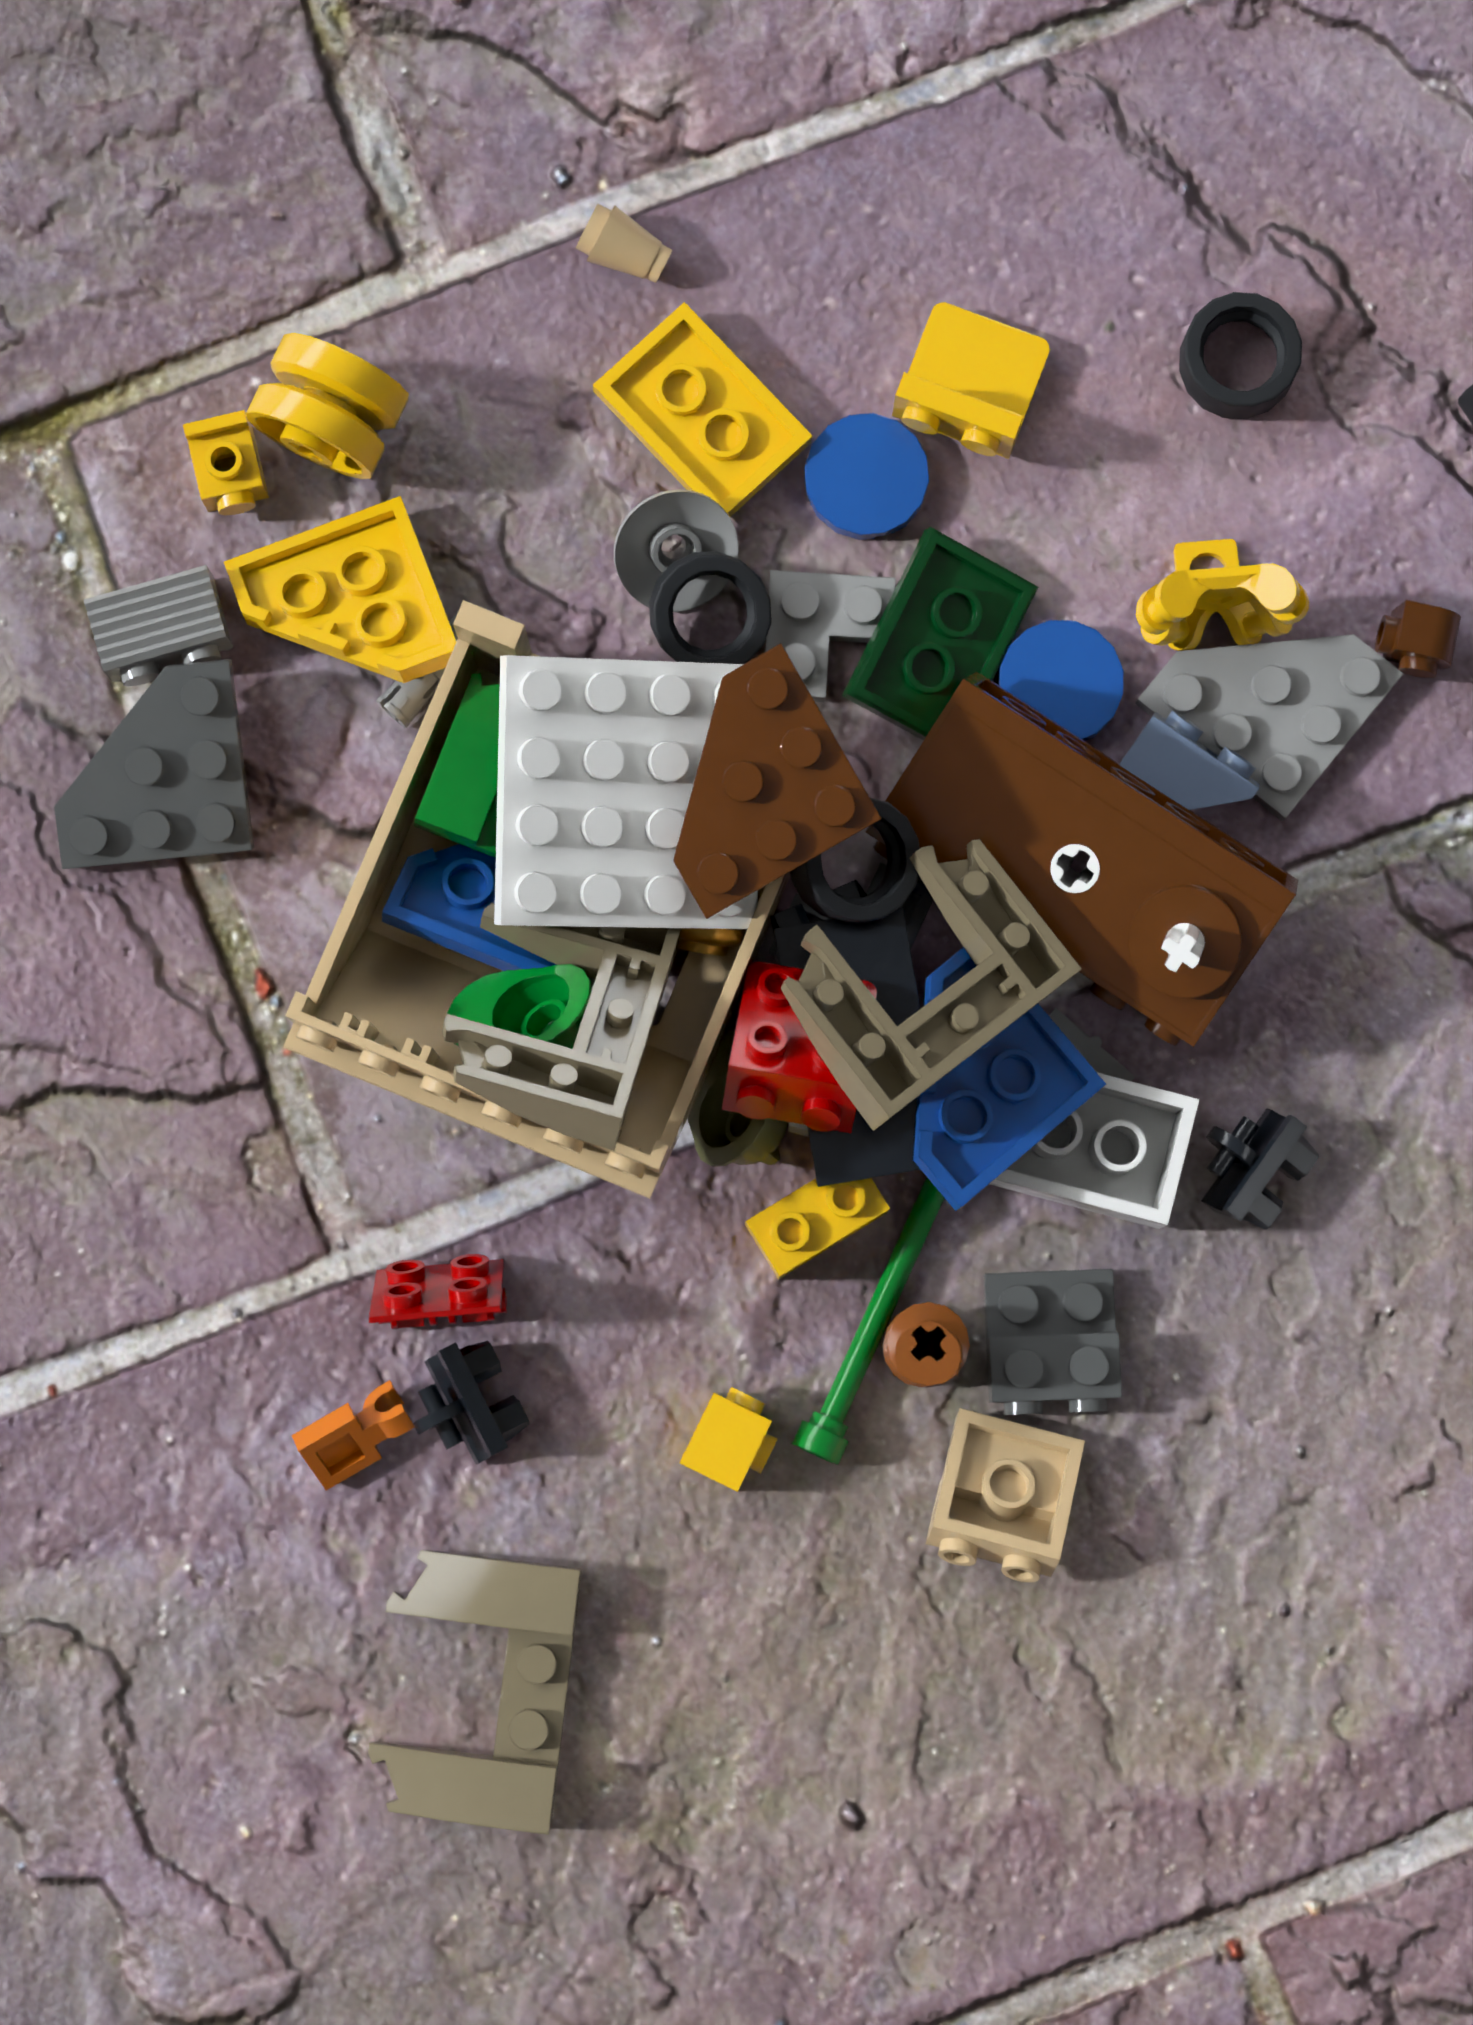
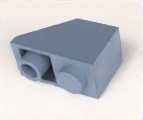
M1173 710L1166 719L1155 712L1119 763L1120 766L1188 810L1252 799L1259 790L1260 785L1250 777L1256 769L1253 764L1228 747H1224L1219 755L1198 742L1203 731Z

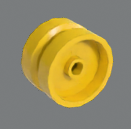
M284 334L271 361V369L281 383L259 385L246 412L247 420L258 431L274 442L313 463L346 476L358 479H371L385 447L383 441L374 430L396 428L409 401L408 392L400 383L381 369L336 345L303 334Z

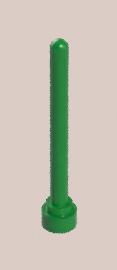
M927 1177L820 1413L813 1411L809 1422L801 1421L791 1443L801 1450L835 1465H839L849 1443L848 1440L844 1439L848 1426L844 1425L843 1422L945 1199Z

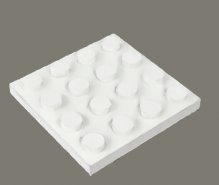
M500 656L495 925L748 929L758 905V890L706 919L673 862L722 677L744 664Z

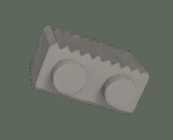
M207 565L84 599V605L103 671L112 682L122 680L124 686H137L152 682L160 674L159 669L167 665L220 660V651L233 648L215 580Z

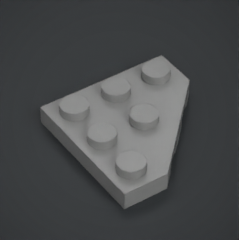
M1354 634L1177 651L1135 704L1151 717L1156 712L1166 719L1172 710L1177 712L1203 731L1198 742L1219 755L1224 747H1228L1253 764L1256 769L1250 777L1260 784L1259 790L1253 799L1279 820L1283 821L1401 678L1403 673Z

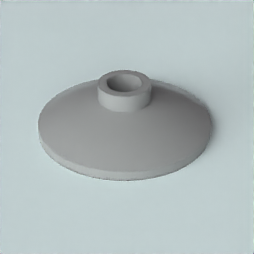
M677 489L660 492L640 502L623 520L614 543L615 568L620 581L630 595L643 605L649 607V601L657 579L672 562L693 552L718 551L738 558V536L734 524L726 511L710 497L690 490ZM678 535L682 537L681 545L676 550L666 552L661 549L663 541L669 536ZM706 575L689 581L678 593L673 606V612L686 611L705 604L726 586L729 579L718 575Z

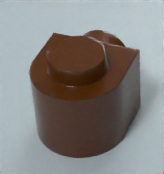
M1405 600L1392 610L1391 616L1384 615L1382 617L1376 635L1375 651L1383 653V658L1387 661L1400 663L1399 671L1406 675L1420 678H1435L1438 669L1451 668L1461 616L1454 611L1442 607Z

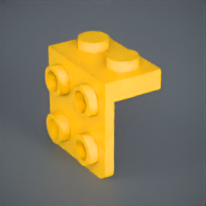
M938 303L930 313L908 373H903L895 394L892 416L901 419L906 426L918 432L931 435L939 433L956 439L965 448L985 456L999 455L1009 459L1048 358L1049 344L1039 336L949 303Z

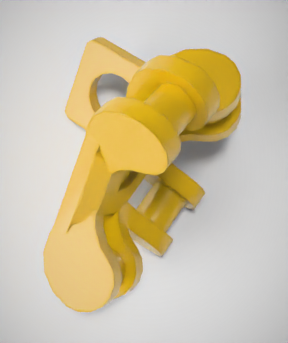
M1233 539L1177 543L1173 550L1175 571L1141 595L1136 606V618L1141 626V633L1146 642L1158 646L1168 644L1170 648L1177 651L1193 650L1201 641L1205 625L1214 612H1218L1222 616L1234 641L1238 645L1258 644L1263 634L1268 633L1272 637H1278L1291 631L1292 625L1306 616L1309 610V598L1306 590L1282 566L1274 563L1239 566L1237 544ZM1202 556H1212L1224 565L1222 568L1190 570L1192 562Z

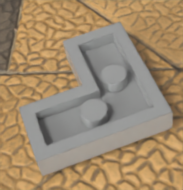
M770 570L769 597L771 599L772 623L766 637L765 652L781 643L814 701L825 702L829 641L868 643L895 590L896 578Z

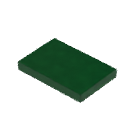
M932 527L925 529L842 696L924 740L964 678L979 672L991 681L993 680L1039 587Z

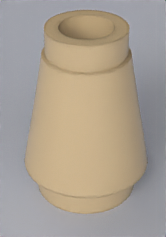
M599 203L596 205L575 248L589 255L587 262L642 279L646 278L654 283L660 277L672 252V249L663 245L659 239L614 205L613 209L610 210Z

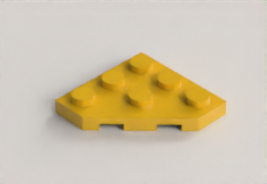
M401 496L224 561L240 610L247 625L396 681L406 683L446 668L457 642Z

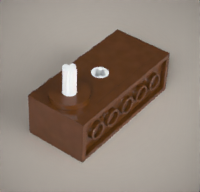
M975 672L962 680L885 800V802L890 803L908 818L919 839L920 848L926 846L934 847L937 863L967 859V844L972 840L980 839L1081 967L1079 972L1094 982L1090 987L1091 992L1119 1010H1123L1125 1005L1129 1004L1148 1017L1144 1024L1148 1030L1174 1046H1177L1181 1039L1191 1046H1195L1297 893L1298 879L1195 812L1183 807L1120 766L1118 762L979 672ZM870 825L865 832L877 840L873 846L874 850L887 859L885 842L879 831ZM1080 850L1090 856L1087 867L1081 873L1074 871L1070 867L1074 856Z

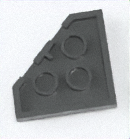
M231 659L174 664L164 667L55 804L54 812L62 869L239 852L254 848Z

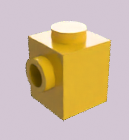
M733 1387L730 1388L726 1398L713 1393L679 1463L738 1492L749 1468L761 1474L777 1442V1438L767 1434L772 1421L761 1416L766 1404Z

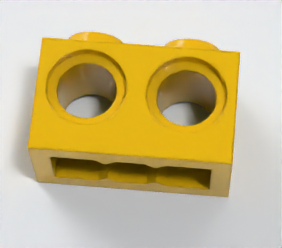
M815 1178L746 1220L745 1226L779 1280L888 1213L890 1207L872 1178L817 1187Z

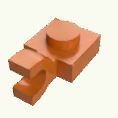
M389 1380L368 1395L363 1405V1411L355 1414L349 1403H346L291 1436L298 1452L327 1491L382 1459L377 1444L387 1438L403 1435L412 1430L414 1426L412 1419L402 1406L404 1402L400 1394Z

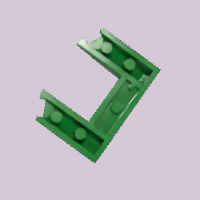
M481 673L472 674L416 814L414 826L496 858L500 684L482 686Z

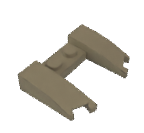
M980 839L972 840L967 844V859L937 863L933 846L921 847L909 858L947 923L976 964V967L899 1026H896L818 925L805 934L801 946L809 951L811 955L799 981L788 977L782 984L781 990L813 1046L842 1090L873 1131L1081 970L1078 963Z
M492 902L483 911L480 928L557 965L572 964L582 968L588 977L595 979L573 1049L446 1014L442 1030L444 1041L458 1043L463 1062L462 1065L454 1066V1081L515 1115L563 1135L615 1151L648 1037L676 955L682 928L495 925V904Z
M421 1550L417 1558L427 1564L425 1570L406 1598L397 1592H393L387 1601L386 1612L509 1628L494 1754L491 1756L371 1741L368 1749L371 1762L374 1764L385 1760L398 1797L386 1803L388 1811L449 1822L549 1835L552 1826L582 1568Z

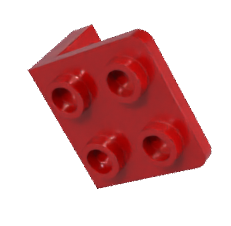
M766 962L752 963L747 969L728 1065L722 1110L737 1112L751 1119L761 1120L770 1118L803 1124L816 1131L835 1130L851 1133L856 1107L820 1057L781 990L783 982L788 977L799 981L804 969ZM861 980L876 999V987L869 981Z

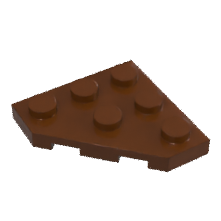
M781 643L723 676L673 859L706 919L882 819Z

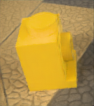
M245 410L183 424L200 497L208 512L218 510L220 515L241 514L255 508V501L269 498L253 427L247 420ZM236 457V462L230 470L218 471L214 468L216 460Z

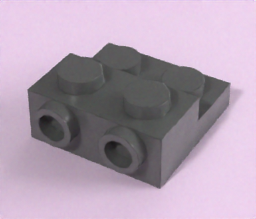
M1113 1269L983 1274L989 1403L1004 1402V1415L1043 1414V1401L1068 1400L1069 1413L1108 1411L1107 1398L1122 1397L1119 1332H1116Z

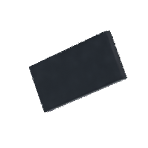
M903 907L878 920L846 922L829 919L774 929L780 965L799 969L805 968L811 953L803 948L801 943L805 934L818 925L860 980L869 981L876 987V1000L896 1026H899L920 1010ZM918 1097L874 1131L857 1109L851 1133L835 1130L816 1131L807 1127L817 1187L921 1170L913 1161Z

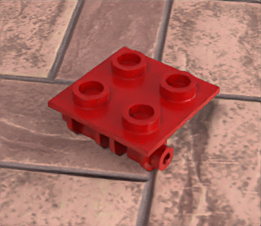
M467 1254L454 1258L450 1264L425 1266L424 1262L419 1260H401L389 1264L386 1269L376 1270L369 1311V1323H391L392 1329L424 1326L425 1318H429L430 1326H437L438 1317L448 1316L449 1324H457L458 1315H462L463 1323L495 1321V1314L507 1313L506 1289L503 1287L504 1259L489 1260L485 1255Z

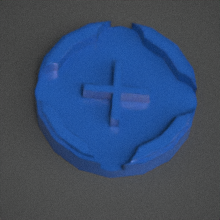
M875 413L848 415L828 425L812 443L804 467L806 494L816 516L834 532L857 540L875 539L876 536H884L890 532L893 534L906 527L921 509L929 484L927 456L917 437L897 420Z
M1049 620L1026 629L1009 646L999 669L998 685L1086 741L1094 738L1112 721L1123 696L1124 670L1115 648L1097 630L1077 621Z

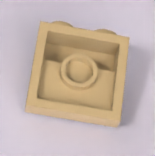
M959 1408L925 1544L939 1547L938 1556L944 1561L955 1565L971 1566L976 1563L977 1558L1002 1564L1001 1572L1006 1577L1016 1581L1036 1582L1040 1579V1574L1051 1577L1061 1558L1085 1441Z

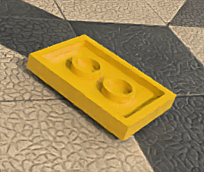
M685 302L593 384V392L686 490L702 493L710 497L726 511L729 517L738 511L812 443L813 436Z

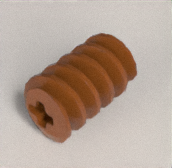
M926 1302L914 1304L893 1318L885 1330L882 1347L885 1362L895 1377L908 1385L927 1387L943 1384L958 1375L967 1360L970 1343L967 1328L959 1315L945 1305ZM914 1330L921 1335L930 1331L937 1334L939 1340L935 1343L934 1349L939 1356L936 1360L930 1356L917 1360L913 1356L911 1351L917 1345L915 1338L911 1335Z

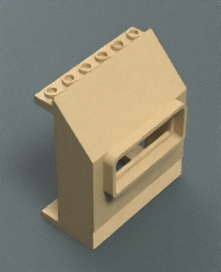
M463 600L453 623L458 637L308 990L305 995L296 991L285 1016L293 1025L283 1048L650 1199L707 1078L743 991L747 969L755 962L770 926L771 916L775 914L789 880L790 872L758 890V905L742 944L736 947H728L727 956L689 951L658 1025L651 1028L615 1151L563 1135L515 1115L455 1083L453 1077L454 1066L462 1065L463 1062L459 1046L452 1042L444 1041L442 1030L446 1014L454 998L465 987L485 975L501 972L502 970L382 922V910L409 856L433 848L434 852L459 844L415 827L414 821L472 674L481 673L482 686L500 684V656H538L531 651L524 624Z

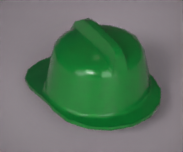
M572 964L492 973L465 987L454 998L447 1014L573 1049L591 994V981L582 968Z

